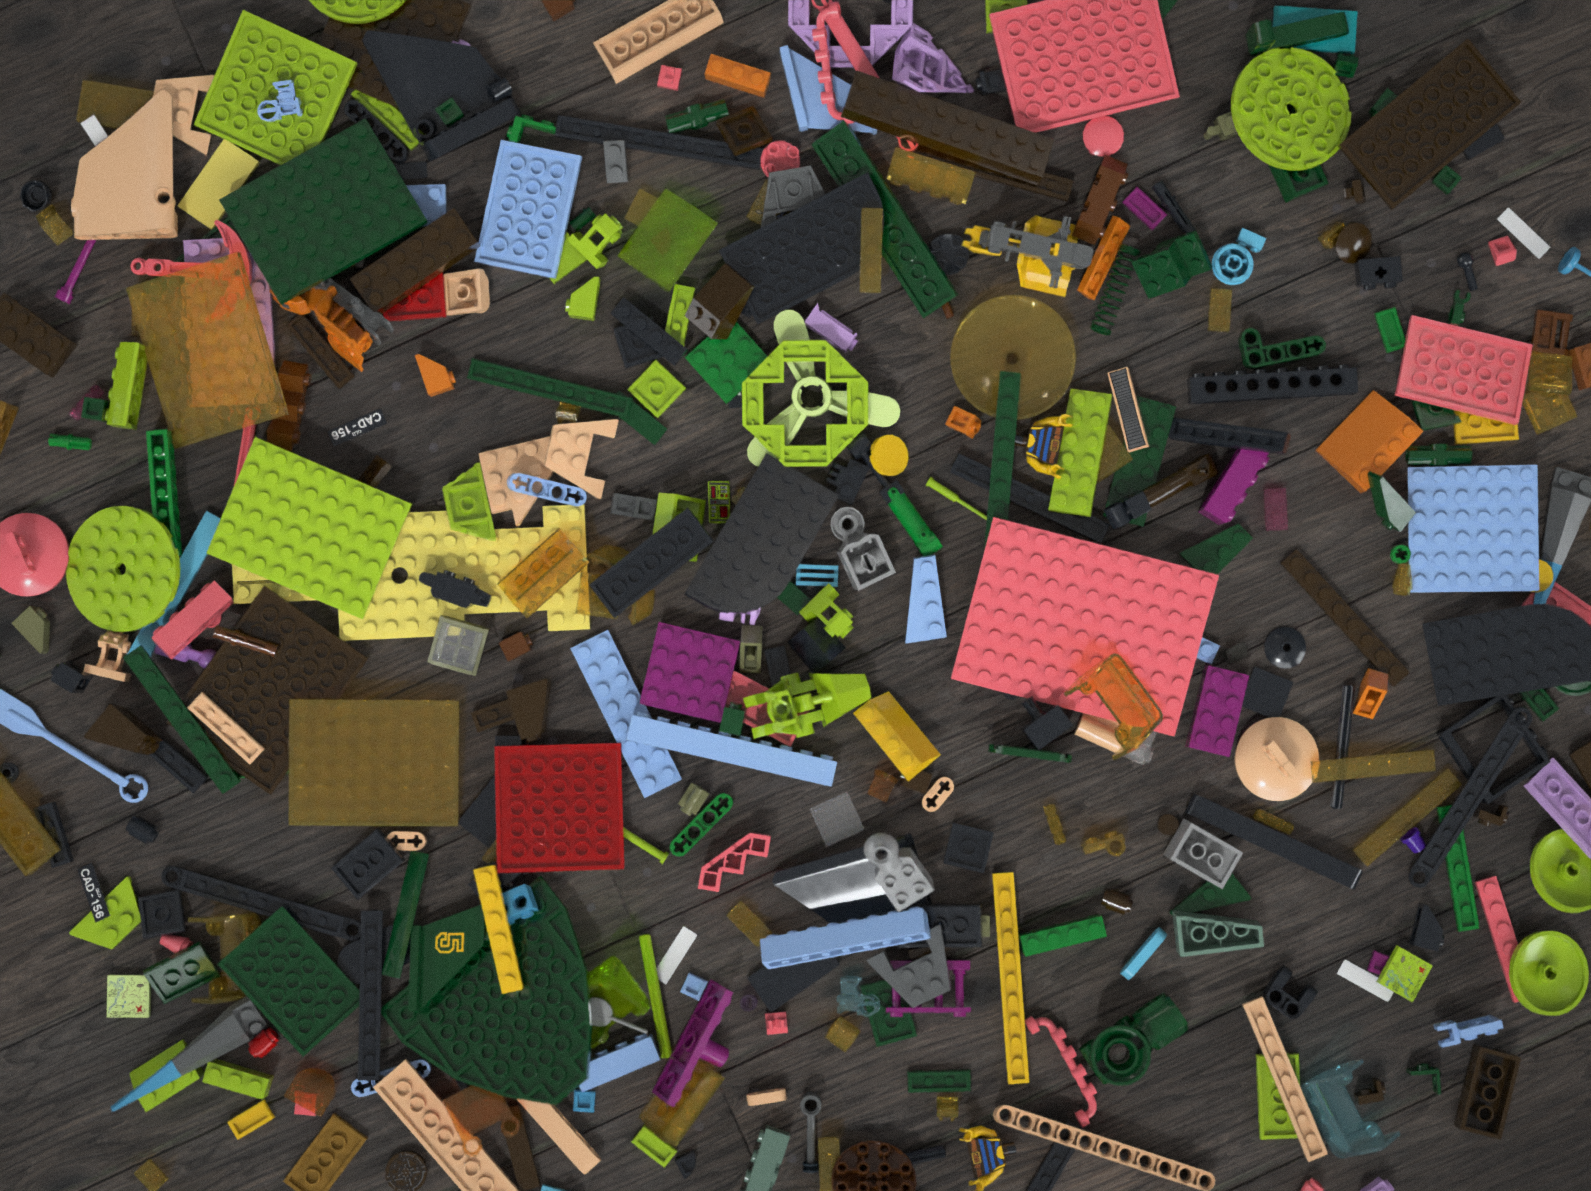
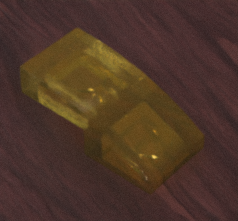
M742 901L726 915L756 947L760 946V939L766 938L773 933Z

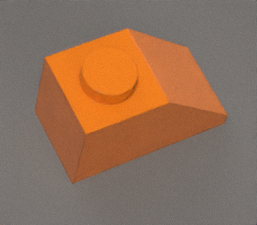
M420 354L415 355L429 396L432 397L455 389L453 383H456V379L452 371H448L445 366Z
M1368 668L1360 684L1353 714L1370 719L1374 718L1388 691L1387 673Z

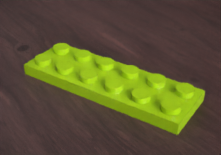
M1070 389L1066 414L1073 417H1068L1066 424L1073 425L1070 428L1064 427L1057 462L1064 470L1058 469L1056 471V474L1061 478L1057 479L1054 477L1049 511L1091 517L1112 394Z

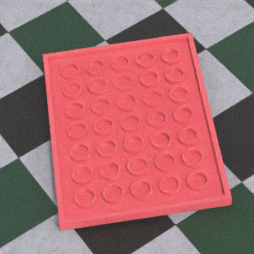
M1044 0L989 14L1012 116L1017 127L1038 133L1180 97L1157 0Z

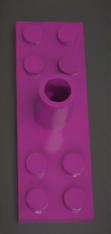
M711 979L652 1090V1093L672 1107L680 1100L682 1090L685 1084L690 1081L692 1071L699 1058L717 1067H721L729 1056V1049L709 1038L715 1027L720 1023L725 1008L730 1004L733 992Z

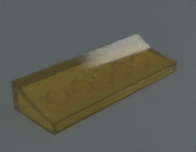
M0 771V844L25 876H30L61 849Z

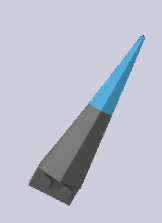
M1559 467L1554 468L1548 489L1540 560L1548 563L1552 568L1553 581L1546 590L1535 592L1533 604H1546L1591 503V477Z
M247 996L230 1005L208 1028L166 1065L113 1104L111 1111H115L251 1041L250 1038L268 1028L267 1022Z

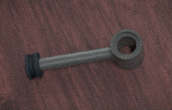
M809 1091L802 1095L800 1108L807 1115V1161L803 1162V1172L812 1174L819 1172V1162L815 1161V1115L821 1110V1098L816 1092ZM813 1099L817 1105L814 1108H808L805 1102Z

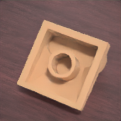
M483 269L443 274L447 316L475 312L484 313L487 311L490 305L489 281Z

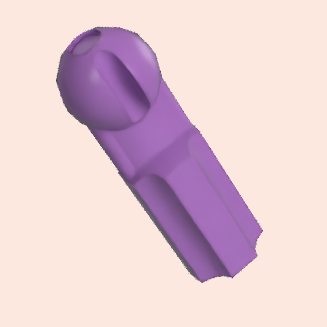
M188 644L173 659L182 662L192 660L198 662L205 669L216 652L212 649L198 651L192 649V645ZM156 645V647H155V654L168 657V656Z

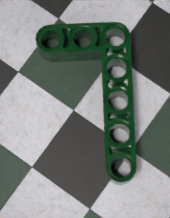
M1339 12L1272 27L1271 20L1259 21L1251 26L1245 36L1250 56H1257L1275 48L1289 49L1291 47L1342 37L1349 34V28L1345 12Z

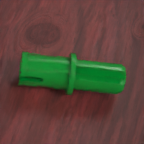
M50 433L48 439L49 446L64 447L67 450H90L92 447V440L90 438L75 437L73 434L61 435Z

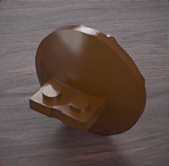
M864 1141L852 1145L839 1156L832 1170L831 1187L832 1191H915L916 1174L909 1158L897 1147L882 1141Z

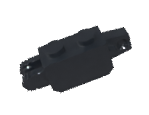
M445 569L443 573L437 572L436 575L422 572L419 575L420 583L422 582V584L424 583V585L432 587L430 592L435 598L466 609L472 607L473 604L488 607L492 595L479 589L480 586L475 585V580L464 577L463 580L455 578L456 573Z

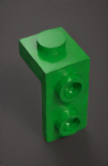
M527 115L515 116L513 125H510L508 128L507 137H509L510 142L520 143L524 127L554 135L556 127L549 121L542 120L541 123L533 121L534 118Z

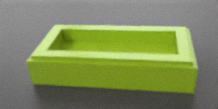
M645 1124L631 1141L664 1168L678 1151Z

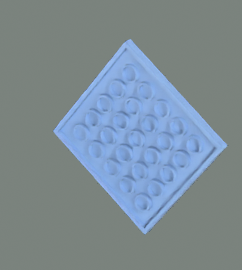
M1537 465L1408 467V505L1416 512L1408 522L1409 549L1411 551L1409 559V593L1539 591Z

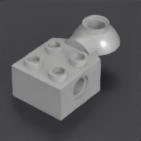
M844 507L834 513L830 525L833 534L843 542L837 550V554L853 589L859 591L896 572L879 535L864 533L865 523L861 513L855 508ZM845 518L851 521V526L847 530L842 527V522Z
M886 833L874 834L866 840L864 845L866 859L870 863L877 865L875 868V880L898 912L934 891V880L911 848H901L899 850L897 841ZM878 849H884L887 852L884 854H878L876 851Z

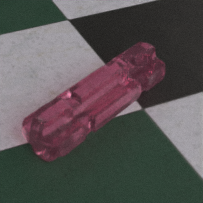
M96 384L93 385L90 392L86 393L76 404L77 407H73L69 411V415L73 419L79 420L81 418L84 397L99 398L104 393L103 389Z

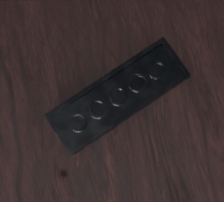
M686 508L589 584V586L611 615L616 618L708 547L714 540L690 508Z

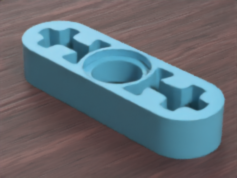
M1160 927L1155 929L1122 968L1120 974L1127 980H1130L1164 941L1167 933Z

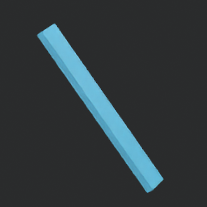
M208 511L205 512L180 558V580L173 601L168 604L164 610L165 613L157 621L150 623L140 630L128 654L142 645L150 657L153 655L156 647L151 638L154 636L153 632L161 625L164 627L169 622L170 616L180 606L208 555L207 550L221 518Z

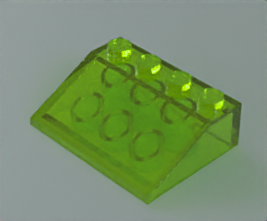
M665 188L618 254V257L668 293L718 223Z

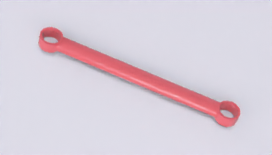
M811 0L812 5L816 9H818L819 12H821L825 8H828L829 3L833 2L832 0H829L827 4L826 0H821L824 6H818L815 4L814 0ZM831 15L825 18L827 25L854 69L879 78L842 15L839 19H832ZM896 136L901 150L912 152L918 147L917 143L914 146L913 142L906 140L910 146V149H906L901 144V138Z

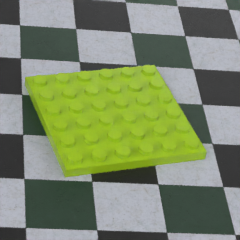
M243 10L194 125L282 165L324 142L358 63ZM293 80L295 97L301 100L300 108L303 115L301 117L297 114L281 116L282 120L274 122L262 120L257 113L259 104L265 100H278L276 97L279 96L278 89H275L273 82ZM289 85L279 86V88L288 87ZM267 104L263 107V109L273 108L275 106L272 104ZM276 112L263 113L264 118L271 119Z

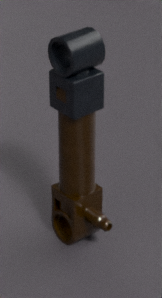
M1211 453L1204 454L1178 468V471L1141 491H1136L1119 500V502L1109 505L1104 509V513L1112 529L1119 528L1129 523L1131 519H1136L1151 511V508L1188 487H1195L1217 475L1219 470Z

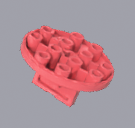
M20 513L10 516L0 523V587L19 596H37L50 591L63 579L69 562V543L63 530L54 521L39 514Z

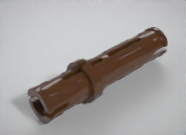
M217 625L213 634V638L230 642L233 646L239 645L272 657L275 656L278 644L240 633L238 629L234 631Z

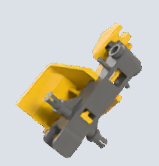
M1035 215L1025 223L1024 231L1015 230L1016 221L1012 222L1011 228H1007L1006 224L1002 222H994L990 228L975 225L973 229L966 228L964 234L971 236V241L964 240L962 242V246L969 248L974 253L1000 256L1002 251H1006V262L1009 261L1010 252L1019 253L1017 268L1020 286L1062 297L1066 296L1072 270L1088 267L1093 256L1092 247L1078 244V238L1072 236L1075 225L1070 224L1072 218H1067L1066 216H1063V220L1060 222ZM1009 235L1015 236V239L1009 238Z

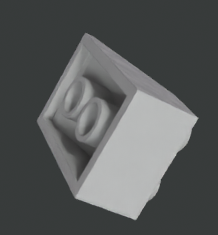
M1186 819L1182 820L1178 830L1163 853L1167 858L1223 889L1243 852Z

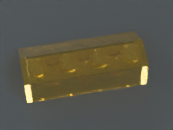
M895 147L887 179L893 185L902 186L904 184L910 186L909 189L921 193L923 190L929 192V195L934 198H949V202L961 205V203L966 204L976 172Z
M558 528L497 584L512 604L528 618L581 571L589 561L564 532Z
M699 1058L692 1071V1077L685 1084L682 1096L675 1106L672 1107L666 1104L654 1094L639 1115V1118L661 1140L677 1147L725 1077L705 1060Z

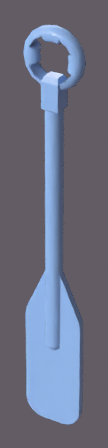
M0 688V724L15 733L41 736L118 784L119 792L124 800L130 803H137L146 797L148 784L142 776L130 774L124 777L48 731L30 706ZM134 778V781L143 784L144 790H140L139 798L133 799L132 795L129 793L125 794L124 787L128 785V779Z

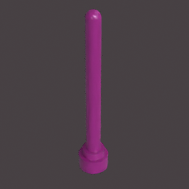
M96 240L86 241L65 286L57 290L55 298L67 304L71 303L73 299L72 289Z

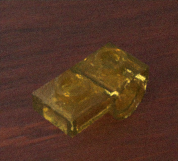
M1115 830L1105 833V838L1099 840L1096 837L1087 839L1085 844L1081 845L1083 854L1086 855L1105 849L1112 856H1120L1126 848L1124 836ZM1112 841L1120 843V848L1116 852L1110 850V843Z

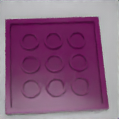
M659 622L639 704L721 723L741 641Z

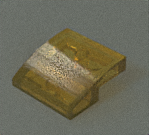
M1561 379L1523 396L1522 404L1537 435L1578 417Z

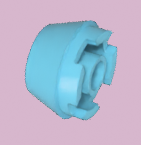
M1233 243L1226 244L1215 252L1212 259V270L1221 282L1228 285H1237L1250 277L1253 271V258L1245 247Z

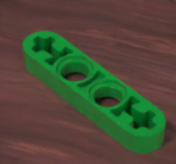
M727 793L717 795L673 839L670 844L671 853L678 857L684 856L733 806L732 797ZM720 797L722 799L727 797L729 799L727 802L729 806L727 808L723 806L719 810L722 812L719 816L716 810L710 806L714 804L717 807L720 804L718 799ZM707 811L714 813V822L706 823L703 820V814ZM692 826L698 827L700 829L699 837L691 838L688 834L689 828ZM685 834V837L693 843L689 845L687 842L683 846V852L680 850L676 852L674 850L676 848L674 843H681L684 840L681 835Z

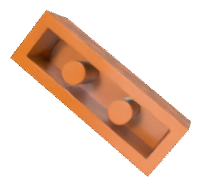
M711 54L705 71V79L765 98L771 73Z

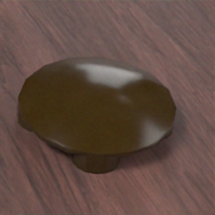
M1350 222L1333 240V247L1336 248L1338 257L1343 262L1350 264L1365 258L1372 244L1369 229L1364 224Z

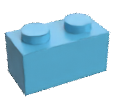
M1242 228L1235 242L1257 253L1262 250L1266 238Z

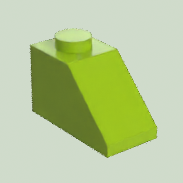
M599 277L589 280L573 292L570 299H567L565 311L568 312L570 318L595 321L601 281Z

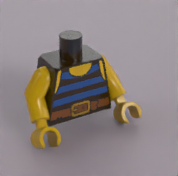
M1063 414L1061 416L1046 417L1034 422L1033 426L1028 428L1027 435L1016 433L1015 445L1025 447L1023 456L1026 457L1027 463L1037 472L1052 475L1057 479L1061 478L1056 474L1058 469L1064 470V468L1057 464L1064 427L1070 428L1073 425L1066 424V419L1068 417L1072 418V415Z
M984 1126L969 1129L960 1128L959 1132H965V1136L959 1138V1140L967 1142L975 1179L978 1178L977 1180H971L969 1185L976 1184L974 1191H983L984 1187L992 1183L1007 1166L1005 1156L1017 1154L1015 1143L1013 1141L1002 1144L1000 1135Z

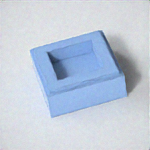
M689 972L680 992L699 1001L708 981Z

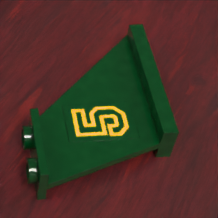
M482 905L425 926H412L409 1011L423 1012V1008L482 947H490Z

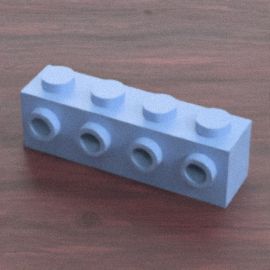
M643 1033L634 1037L635 1041L627 1044V1041L616 1044V1049L608 1052L607 1049L595 1053L596 1057L590 1059L589 1078L580 1085L581 1091H587L659 1061L661 1055L652 1034L646 1035Z

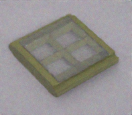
M440 615L427 662L476 676L489 628Z

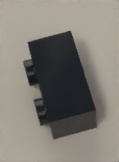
M495 736V746H522L523 739L521 740L520 736Z

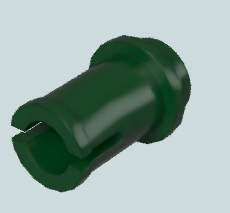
M590 207L583 208V212L569 221L577 232L596 217Z

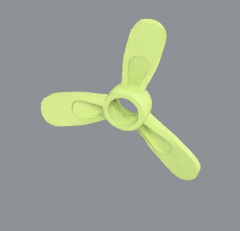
M784 310L776 316L774 332L779 345L783 340H810L804 320L798 312ZM787 362L797 380L791 394L793 404L767 423L785 424V445H790L807 416L816 417L824 414L827 410H831L847 417V391H832L831 386L826 383V380L815 375L814 362ZM821 385L823 387L821 389L823 392V406L813 408L806 406L803 408L801 400L802 386ZM868 392V424L889 427L896 423L900 416V407L897 401L890 396ZM754 437L747 448L748 458L756 466L761 464L766 453L776 458L756 437Z

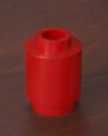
M271 1027L263 1029L248 1042V1050L255 1058H263L278 1045L277 1042L280 1040V1037Z

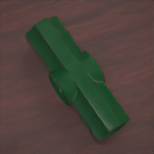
M725 99L705 105L695 104L689 106L684 111L665 116L669 133L673 134L690 128L691 130L706 127L709 123L728 116L729 113Z
M1430 444L1429 446H1409L1405 452L1406 464L1448 466V464H1471L1472 459L1471 446Z

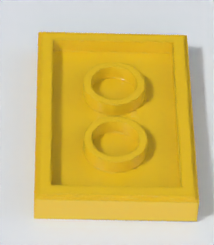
M1453 410L1455 415L1459 416L1462 421L1460 424L1453 425L1455 445L1519 440L1518 424L1513 425Z

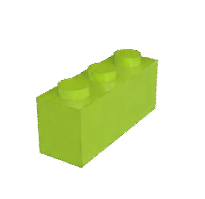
M214 1059L208 1062L202 1082L263 1100L269 1094L274 1076Z

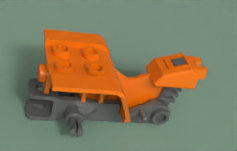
M331 278L288 302L280 304L283 309L299 315L310 313L313 310L319 322L325 326L324 329L328 333V341L333 350L361 372L363 371L362 364L364 360L362 353L370 348L373 341L377 345L382 343L375 331L380 326H383L390 333L394 331L391 323L378 312H373L358 297H354ZM271 289L269 292L273 295V299L280 304Z

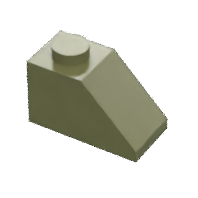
M29 606L12 624L40 654H46L49 651L50 621L46 618L47 613L41 607Z
M742 625L740 672L761 673L763 626Z

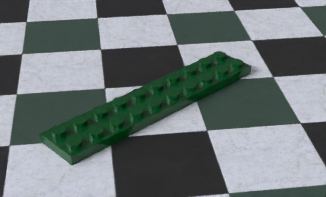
M843 120L811 145L838 187L868 172L879 194L884 212L883 234L878 249L921 316L926 318L958 296L953 285L850 125Z

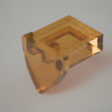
M875 770L874 774L876 775L867 794L887 802L894 785L899 780L886 772Z

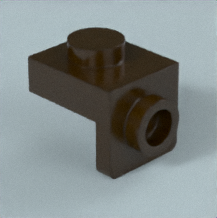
M1499 805L1496 815L1476 809L1473 817L1478 818L1477 823L1490 827V824L1502 826L1503 823H1506L1509 812H1507L1508 807Z

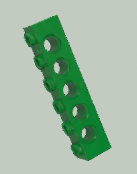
M168 429L146 431L152 514L160 523H163L173 536L171 539L174 546L178 549L179 556H182L173 431Z

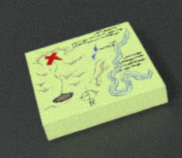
M107 975V1017L149 1018L151 1013V985L144 975Z

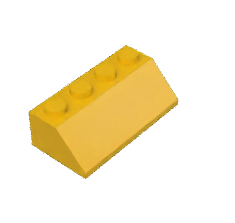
M889 691L870 699L853 713L907 781H910L941 755Z

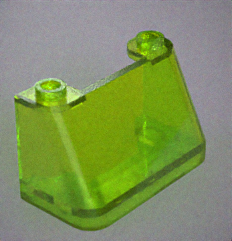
M612 955L588 973L590 998L600 997L606 1000L612 1008L614 1017L622 1019L630 1012L635 1016L646 1014L649 1010V998L623 962L615 955ZM611 1020L609 1024L602 1027L592 1024L591 1048L606 1042L609 1037V1028L616 1023L615 1021Z

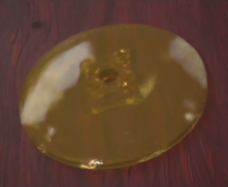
M1004 295L981 303L962 320L952 341L950 363L955 383L965 399L979 411L995 418L1000 371L1021 373L1017 420H1023L1045 412L1064 395L1074 374L1076 352L1068 326L1051 307L1031 297ZM1014 353L1018 357V362L1013 365L1009 364L1006 356Z

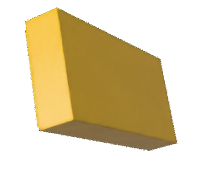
M264 1099L227 1123L237 1140L274 1119L275 1116Z

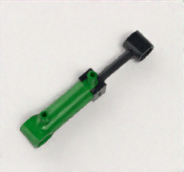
M861 431L846 447L856 460L861 457L864 459L884 489L879 492L880 496L895 514L922 556L933 555L943 548L942 544L909 500L899 482L896 480L890 483L885 475L879 474L873 468L869 453L872 444Z

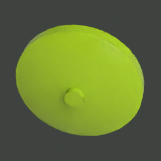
M1563 829L1545 835L1534 847L1530 859V874L1535 889L1545 902L1557 910L1567 913H1580L1590 910L1591 859Z
M1538 931L1525 937L1515 948L1509 965V979L1516 998L1524 1007L1539 1015L1557 1016L1569 1012L1582 1000L1588 986L1589 970L1582 949L1572 938L1556 931Z

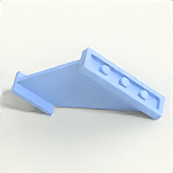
M788 45L780 47V55L799 131H806L808 128L833 129L843 120L834 119L828 112L827 104H822L820 93L825 91L824 83H819L818 71H821L822 68L788 48ZM832 74L835 107L837 111L842 112L851 85ZM857 122L849 124L853 132L877 134V129Z

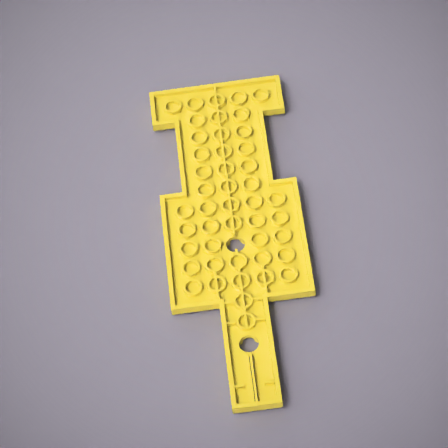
M585 504L581 506H543L544 527L494 529L496 541L451 530L447 511L409 512L364 619L338 609L339 638L344 641L434 637L440 615L465 621V614L547 611L548 631L590 629ZM232 564L234 604H252L264 586H267L288 602L316 601V599L273 581H262L268 579ZM398 567L404 568L408 573L407 580L401 584L395 583L392 579V572ZM445 569L456 573L455 578L463 580L464 577L475 580V585L480 586L479 589L492 595L488 607L473 604L472 607L466 609L435 598L430 592L432 587L424 585L422 582L420 583L419 575L422 572L436 575L437 572L443 573ZM450 625L447 636H458L461 628Z

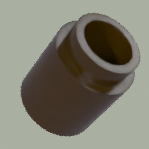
M1106 889L1101 905L1105 906V909L1124 915L1125 912H1130L1133 900H1130L1131 895L1114 889Z

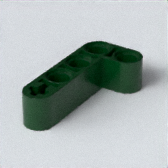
M1254 328L1244 330L1238 338L1242 362L1248 369H1258L1315 357L1326 348V342L1320 336H1311L1262 346L1260 334ZM1245 334L1253 336L1254 342L1252 344L1245 341ZM1313 343L1319 346L1317 349L1309 348L1305 351V347ZM1291 345L1298 348V355L1295 356L1290 353ZM1270 350L1278 352L1279 357L1277 360L1270 357ZM1250 354H1255L1258 357L1257 364L1249 361Z

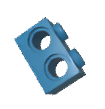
M527 884L502 893L505 906L508 909L509 925L514 924V920L521 917L522 919L529 918L534 915L533 912L539 910L532 889ZM526 898V905L520 908L519 903L521 899Z

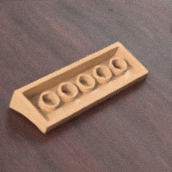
M668 0L593 42L617 84L724 22L713 0Z

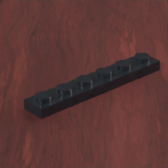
M1174 418L1168 437L1176 441L1286 455L1291 434L1284 431Z

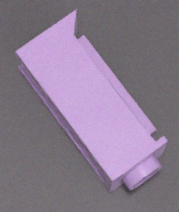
M818 303L804 322L806 327L844 353L848 349L852 351L858 342L855 339L857 333L853 335V331L823 310L820 312Z

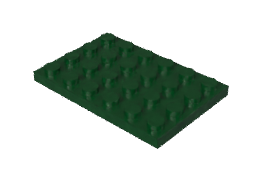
M283 906L276 910L217 963L303 1057L359 1007V989Z

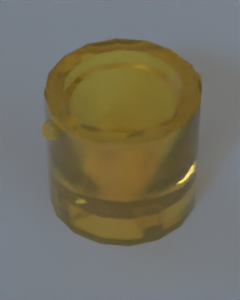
M840 1015L831 1025L824 1038L843 1052H846L861 1030Z

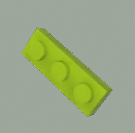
M675 284L665 331L684 346L690 321L685 317V314L695 297L696 288Z

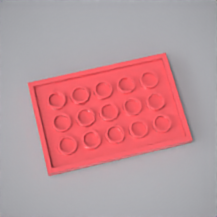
M1412 315L1409 318L1395 396L1517 425L1521 413L1533 344Z

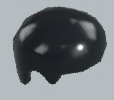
M40 180L26 182L20 192L23 207L31 212L45 210L52 201V192L49 186Z

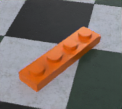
M1112 217L1092 258L1091 264L1088 266L1077 289L1088 299L1095 300L1118 253L1119 245L1122 244L1130 228V225L1119 217Z

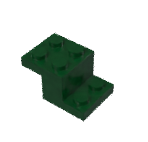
M1196 230L1161 242L1152 253L1133 259L1131 262L1148 299L1185 287L1192 276L1210 271L1213 267Z

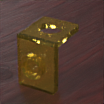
M53 204L36 216L40 227L57 246L74 234L58 215Z
M151 1159L147 1160L134 1173L149 1191H157L169 1180Z

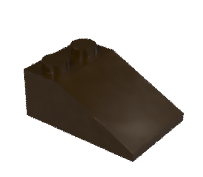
M724 264L693 298L685 317L711 339H728L755 286L730 265Z

